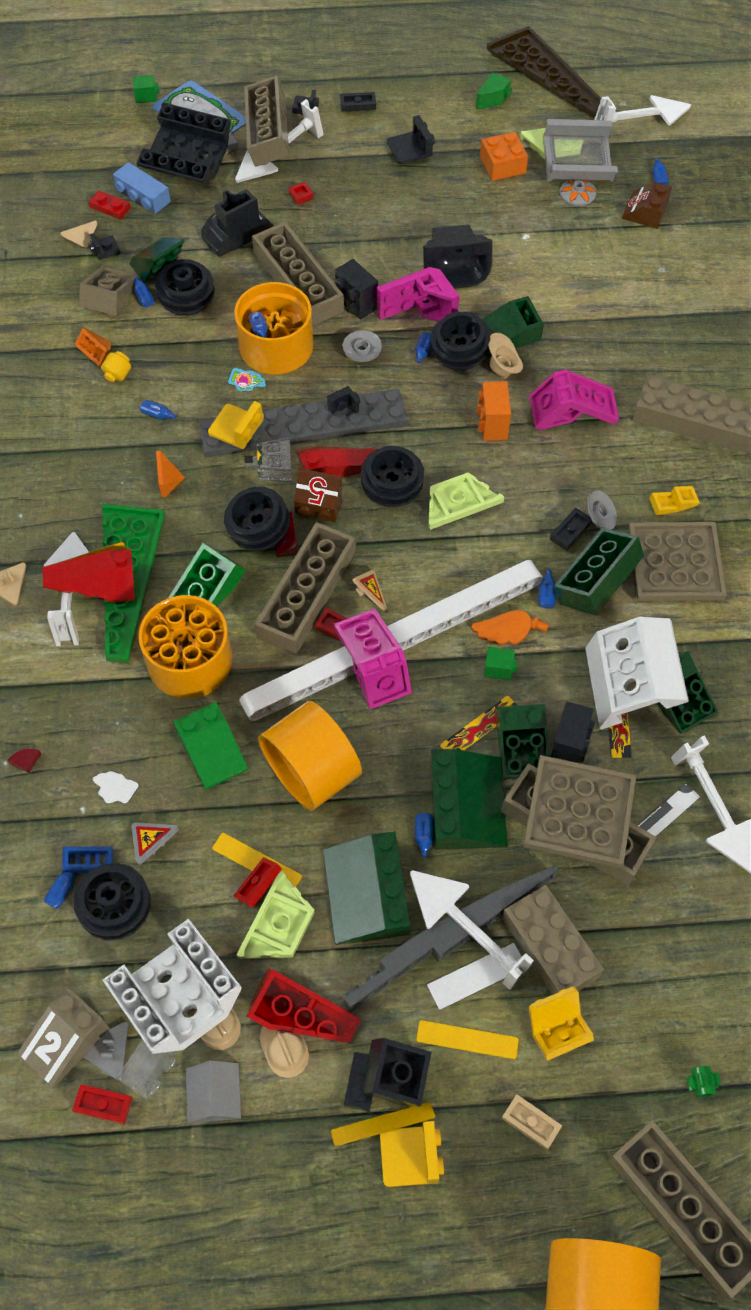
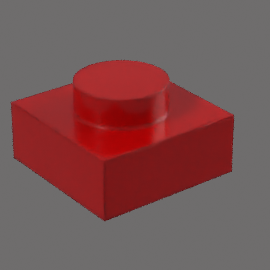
M306 182L288 188L289 195L297 205L314 199L313 192Z

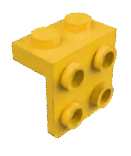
M254 401L248 411L232 404H226L208 429L209 436L244 449L264 419L262 404Z
M576 987L562 989L558 993L544 999H539L529 1006L533 1038L547 1061L594 1041L592 1031L581 1016L579 993Z
M434 1121L423 1122V1127L399 1128L380 1134L383 1183L386 1187L437 1184L439 1182V1175H444L443 1157H437V1146H441L440 1129H435Z

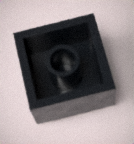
M354 259L335 269V285L344 295V305L352 315L357 316L361 320L377 310L378 280Z
M566 701L551 758L575 763L584 762L596 721L595 718H592L593 708Z
M386 1038L372 1040L360 1094L407 1107L421 1106L432 1052Z

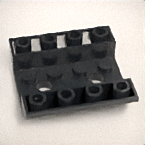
M163 102L157 115L160 129L151 149H142L136 163L137 166L201 183L215 179L228 149L230 119ZM169 146H175L174 149L170 151L167 150ZM208 154V157L200 159L201 155Z

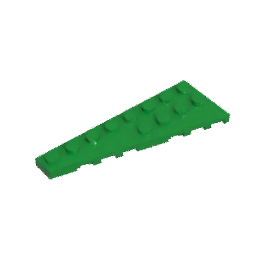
M103 503V547L123 542L127 549H131L135 601L108 602L104 599L105 658L110 662L129 664L166 514L165 510Z

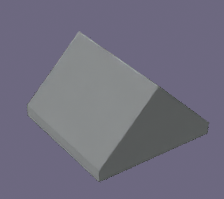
M209 1060L186 1068L188 1124L241 1119L238 1063Z

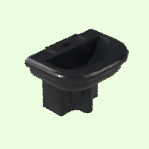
M247 189L237 194H233L228 190L223 191V201L215 205L216 213L207 219L201 229L202 239L219 257L252 241L253 235L274 226L258 210L257 198Z
M470 224L432 228V240L427 241L426 245L423 246L424 269L428 267L440 269L454 289L477 286L485 281L491 272L493 240L483 235H474Z

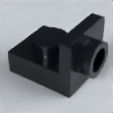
M312 90L310 97L296 96L292 106V113L303 115L301 103L305 99L308 100L311 110L315 106L318 108L319 98L316 97V90Z
M93 233L89 234L91 242H88L92 254H96L98 260L120 253L113 235L96 240Z
M349 386L327 395V406L331 414L342 411L348 406L351 407L355 414L359 412L360 397Z

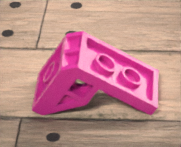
M428 267L377 287V316L380 320L413 307L417 309L423 318L439 322L448 314L458 312L459 295L440 269Z
M569 370L554 372L529 395L534 428L539 430L571 423L582 413L611 424L619 421L613 388Z
M376 609L334 624L337 635L352 657L354 671L369 709L376 708L412 693L407 661L403 650Z

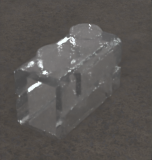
M142 1039L116 1079L121 1085L146 1099L148 1095L152 1096L157 1091L160 1085L158 1079L164 1071L168 1072L172 1068L176 1059L173 1057L175 1052L152 1054Z

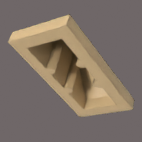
M95 220L60 232L59 236L87 249L88 242L91 240L89 234L94 233L97 221Z

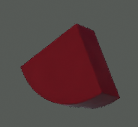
M23 749L13 754L7 762L20 770L30 773L41 756V752L37 749Z

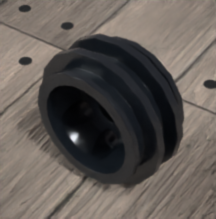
M180 259L167 264L157 275L155 281L159 303L167 311L179 316H190L203 311L213 300L215 292L211 272L199 262L189 259Z
M468 312L448 314L435 324L431 332L432 353L435 359L447 368L453 370L471 369L484 361L490 352L488 347L490 329L487 323L475 314Z
M400 446L382 447L369 454L362 463L361 486L364 494L372 502L379 505L399 507L409 504L419 496L423 489L424 467L421 460L408 449ZM409 475L410 478L406 479L404 476Z
M251 487L239 492L229 502L224 514V524L227 533L240 548L258 551L274 546L285 536L290 525V513L283 497L275 490L267 487Z
M120 863L103 864L90 870L80 880L74 893V911L82 927L93 937L106 941L121 940L134 934L146 922L151 909V894L142 875L132 867ZM122 886H129L130 889L128 891H123ZM109 895H114L112 900L108 901L106 899ZM128 901H133L129 909L125 907ZM96 910H101L102 915L96 918L93 916ZM114 914L120 915V917L111 920Z

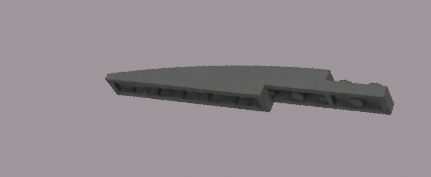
M552 866L473 902L460 909V911L477 927L484 930L503 916L504 909L553 880L558 869L556 866ZM450 916L444 918L430 929L424 930L380 960L382 971L377 970L366 979L368 982L361 987L356 985L347 991L344 1005L350 1013L432 954L439 962L473 937Z

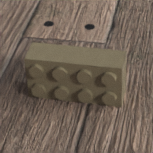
M546 885L504 909L503 922L523 952L534 960L532 962L533 967L552 995L570 987H576L580 991L601 977L604 968Z

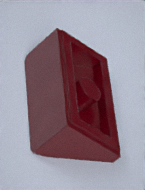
M293 511L289 512L290 525L285 536L275 544L276 557L292 556L298 553Z

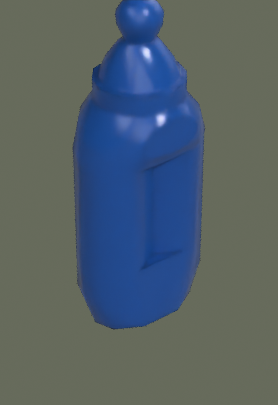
M657 158L652 169L654 181L668 185L669 180L666 167Z
M135 277L134 293L139 303L143 307L153 305L154 298L148 286L139 280L138 277Z
M261 312L251 313L249 315V322L253 332L260 337L266 338L268 326L264 315Z
M425 332L419 337L415 348L416 361L418 363L428 356L431 351V333Z
M145 400L140 406V411L146 415L158 419L176 418V415L172 414L162 404Z
M550 569L546 570L547 574L539 584L538 599L540 607L548 609L553 608L556 601L555 581Z
M428 813L417 814L415 818V840L422 852V857H427V851L434 840L433 817Z
M69 871L60 874L45 896L44 903L58 909L73 887L75 873Z

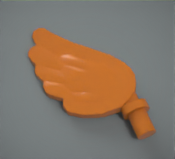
M516 610L485 621L473 623L471 629L473 632L478 633V638L481 640H487L490 643L496 642L498 645L507 643L516 645L527 637L531 629L547 632L549 624L540 621L538 617L531 618L524 611Z

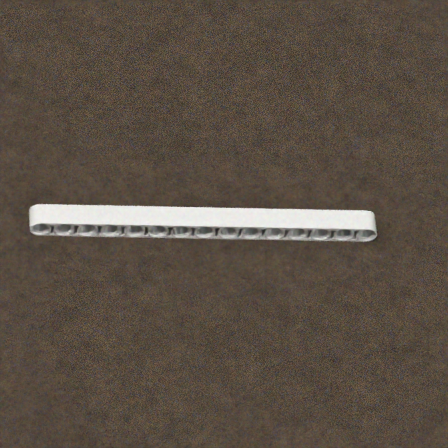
M526 560L387 627L402 650H405L535 588L543 580V576L531 560ZM344 646L241 696L239 702L249 720L257 721L355 674L352 657Z

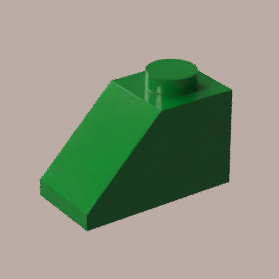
M491 73L477 93L476 109L503 104L512 93V87H510L511 79Z

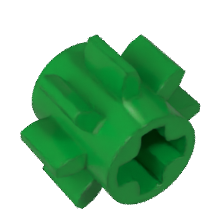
M700 1066L691 1069L692 1075L686 1078L688 1090L695 1091L698 1098L716 1095V1088L722 1085L719 1072L713 1073L711 1066Z

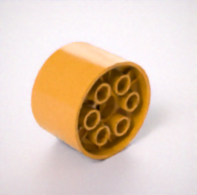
M268 282L256 285L240 296L235 305L234 314L239 352L244 362L254 370L266 374H284L304 365L310 358L314 346L312 308L308 297L295 286L281 282ZM261 312L264 315L268 326L266 338L260 337L253 332L249 322V315L251 313Z
M175 596L156 604L142 620L139 629L140 648L149 676L155 686L162 692L176 698L194 699L212 693L227 679L233 662L226 620L222 612L213 603L197 596ZM159 651L158 653L152 656L153 652ZM205 653L213 657L208 660L205 657ZM179 663L183 666V669H177Z
M307 701L258 736L259 746L273 772L288 792L309 811L315 810L362 774L359 758L343 731L324 709L312 701Z
M578 1238L553 1240L550 1245L545 1310H659L661 1257L645 1249L608 1241Z

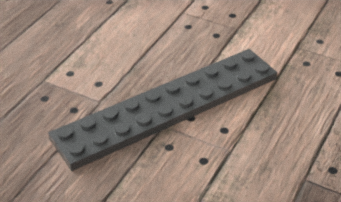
M400 389L359 395L361 403H359V412L356 414L350 406L342 411L331 414L328 410L327 400L262 410L264 419L244 449L209 436L208 429L217 417L199 420L205 458L256 450L257 446L267 448V443L268 447L406 426L408 425V419Z

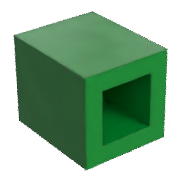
M154 75L133 77L136 103L157 102V94H160L158 82L154 80Z
M488 646L484 677L511 681L512 672L517 673L518 659H514L515 650Z

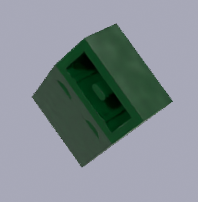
M163 237L133 256L130 265L143 283L147 280L153 281L167 264L178 259V254L182 252L181 248L185 241L183 239Z
M529 296L509 301L482 319L487 323L490 335L501 333L507 336L515 348L542 340L544 323Z
M689 651L678 652L689 702L667 709L660 702L657 703L680 734L719 713Z
M545 704L495 707L503 778L520 777L528 763L538 768L540 755L549 757Z

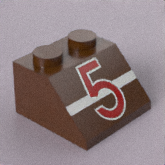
M653 182L633 191L622 219L658 229L668 205L672 187Z
M300 468L294 497L295 514L303 517L319 518L323 521L336 522L342 505V477Z

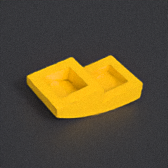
M693 486L674 487L671 492L652 493L649 497L656 515L683 511L698 506L700 503Z

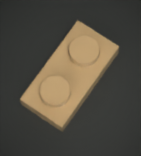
M517 1094L502 1117L504 1121L546 1150L549 1149L562 1127L561 1124Z

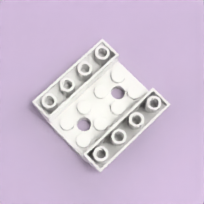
M637 617L597 631L585 647L600 729L623 723L621 714L660 702L667 709L689 702L670 618ZM628 641L627 648L619 650L621 643ZM631 682H636L634 690L627 691V686Z
M189 919L168 933L173 943L171 947L133 974L129 972L125 965H122L103 979V982L152 1054L179 1051L187 1048L228 1017L242 989ZM165 975H172L168 982L160 983ZM197 1009L194 1016L190 1018L185 1017L189 1010Z

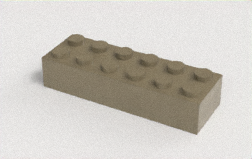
M278 76L244 86L247 150L254 166L266 165L269 162L282 160L290 156L285 93Z
M286 222L252 236L254 254L276 282L295 286L308 297L312 308L313 326L344 312V295Z
M647 375L634 413V422L751 454L750 403Z
M315 523L255 623L258 639L297 655L356 553L355 537L320 523Z
M529 763L504 799L501 811L526 827L537 768ZM630 822L622 868L590 861L585 862L629 887L657 837Z
M651 1120L612 1155L608 1162L724 1301L732 1299L751 1280V1234L656 1123Z

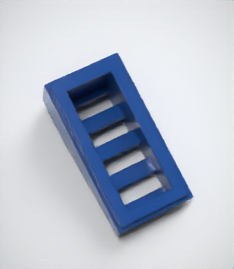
M63 847L62 874L69 871L74 872L75 875L87 874L90 870L103 865L100 864V855L104 854L105 864H112L113 847ZM95 855V864H90V856ZM85 856V864H80V857ZM75 857V864H70V858Z

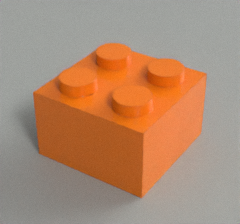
M516 132L481 139L480 158L492 181L526 173L528 155Z
M482 382V391H478V403H480L477 404V416H480L478 431L482 433L483 441L508 440L511 419L508 382Z

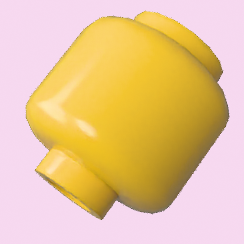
M119 351L109 353L101 365L104 378L113 383L115 380L123 381L131 369L130 359Z

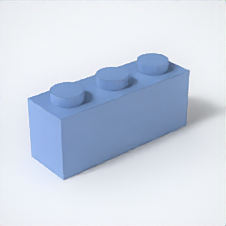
M129 162L113 174L114 185L119 192L124 193L131 200L138 202L145 209L155 214L171 202L167 186Z

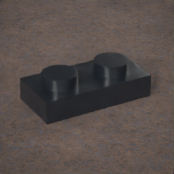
M375 92L340 94L341 112L376 110Z
M575 507L552 532L549 540L567 551L592 524L591 517Z
M354 1052L344 1107L370 1112L373 1097L360 1094L368 1054Z

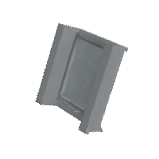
M547 119L543 144L548 182L553 179L610 180V182H613L615 174L618 173V168L611 165L608 137L612 129V121Z

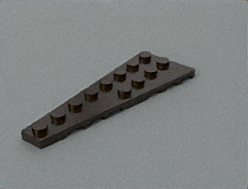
M530 26L487 43V50L595 118L601 97Z

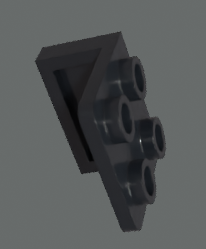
M420 115L413 117L412 132L387 139V145L398 164H405L433 156L435 138L432 133L430 134L427 123L423 122Z

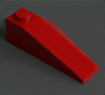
M315 446L297 450L296 453L302 469L343 478L360 474L362 463L366 457L377 449Z
M131 549L105 551L42 567L43 588L65 593L76 592L84 594V597L89 598L95 596L104 598L108 602L135 601Z
M270 968L267 969L257 987L246 1017L270 1030L350 1043L362 1020Z

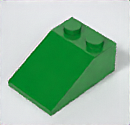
M202 543L168 598L181 595L197 596L210 601L217 607L236 588L246 569L216 549Z
M216 702L173 721L176 733L205 790L248 770L232 732Z

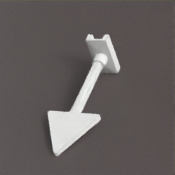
M651 95L649 100L654 107L616 112L615 105L607 96L601 98L594 120L612 121L613 123L617 120L661 115L667 125L670 126L691 108V104Z
M307 99L301 103L304 119L288 133L289 143L304 131H309L318 139L324 135L318 108L315 106L311 110ZM247 150L235 180L239 183L278 172V168L271 162L255 167Z
M72 532L44 566L89 552L76 533ZM62 592L60 610L48 611L47 619L56 646H61V641L73 640L74 646L79 645V636L71 611L72 592Z
M704 735L692 746H689L688 743L684 744L671 759L675 766L688 762L690 768L695 771L725 828V831L707 838L706 843L751 874V819L738 825L734 824L699 754L709 745Z
M412 870L410 876L426 928L430 929L447 913L500 962L499 965L508 973L503 984L511 990L521 974L524 975L528 971L534 960L526 953L518 960L511 954L507 955L454 905L469 889L468 884Z

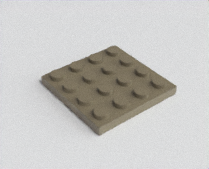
M715 522L629 523V534L639 537L644 557L633 569L637 601L726 599L727 593Z
M540 755L523 847L622 868L625 859L636 775Z

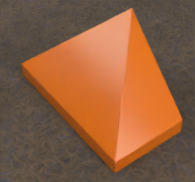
M82 328L74 344L99 367H101L111 349L110 340L86 328Z
M156 451L161 497H166L185 477L161 451Z

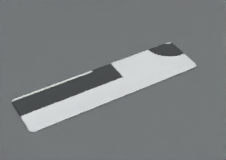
M685 784L638 827L657 836L699 799L700 796L688 784Z

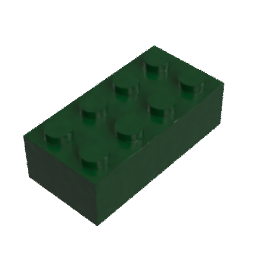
M601 528L555 583L554 589L560 605L597 615L644 557L639 537Z

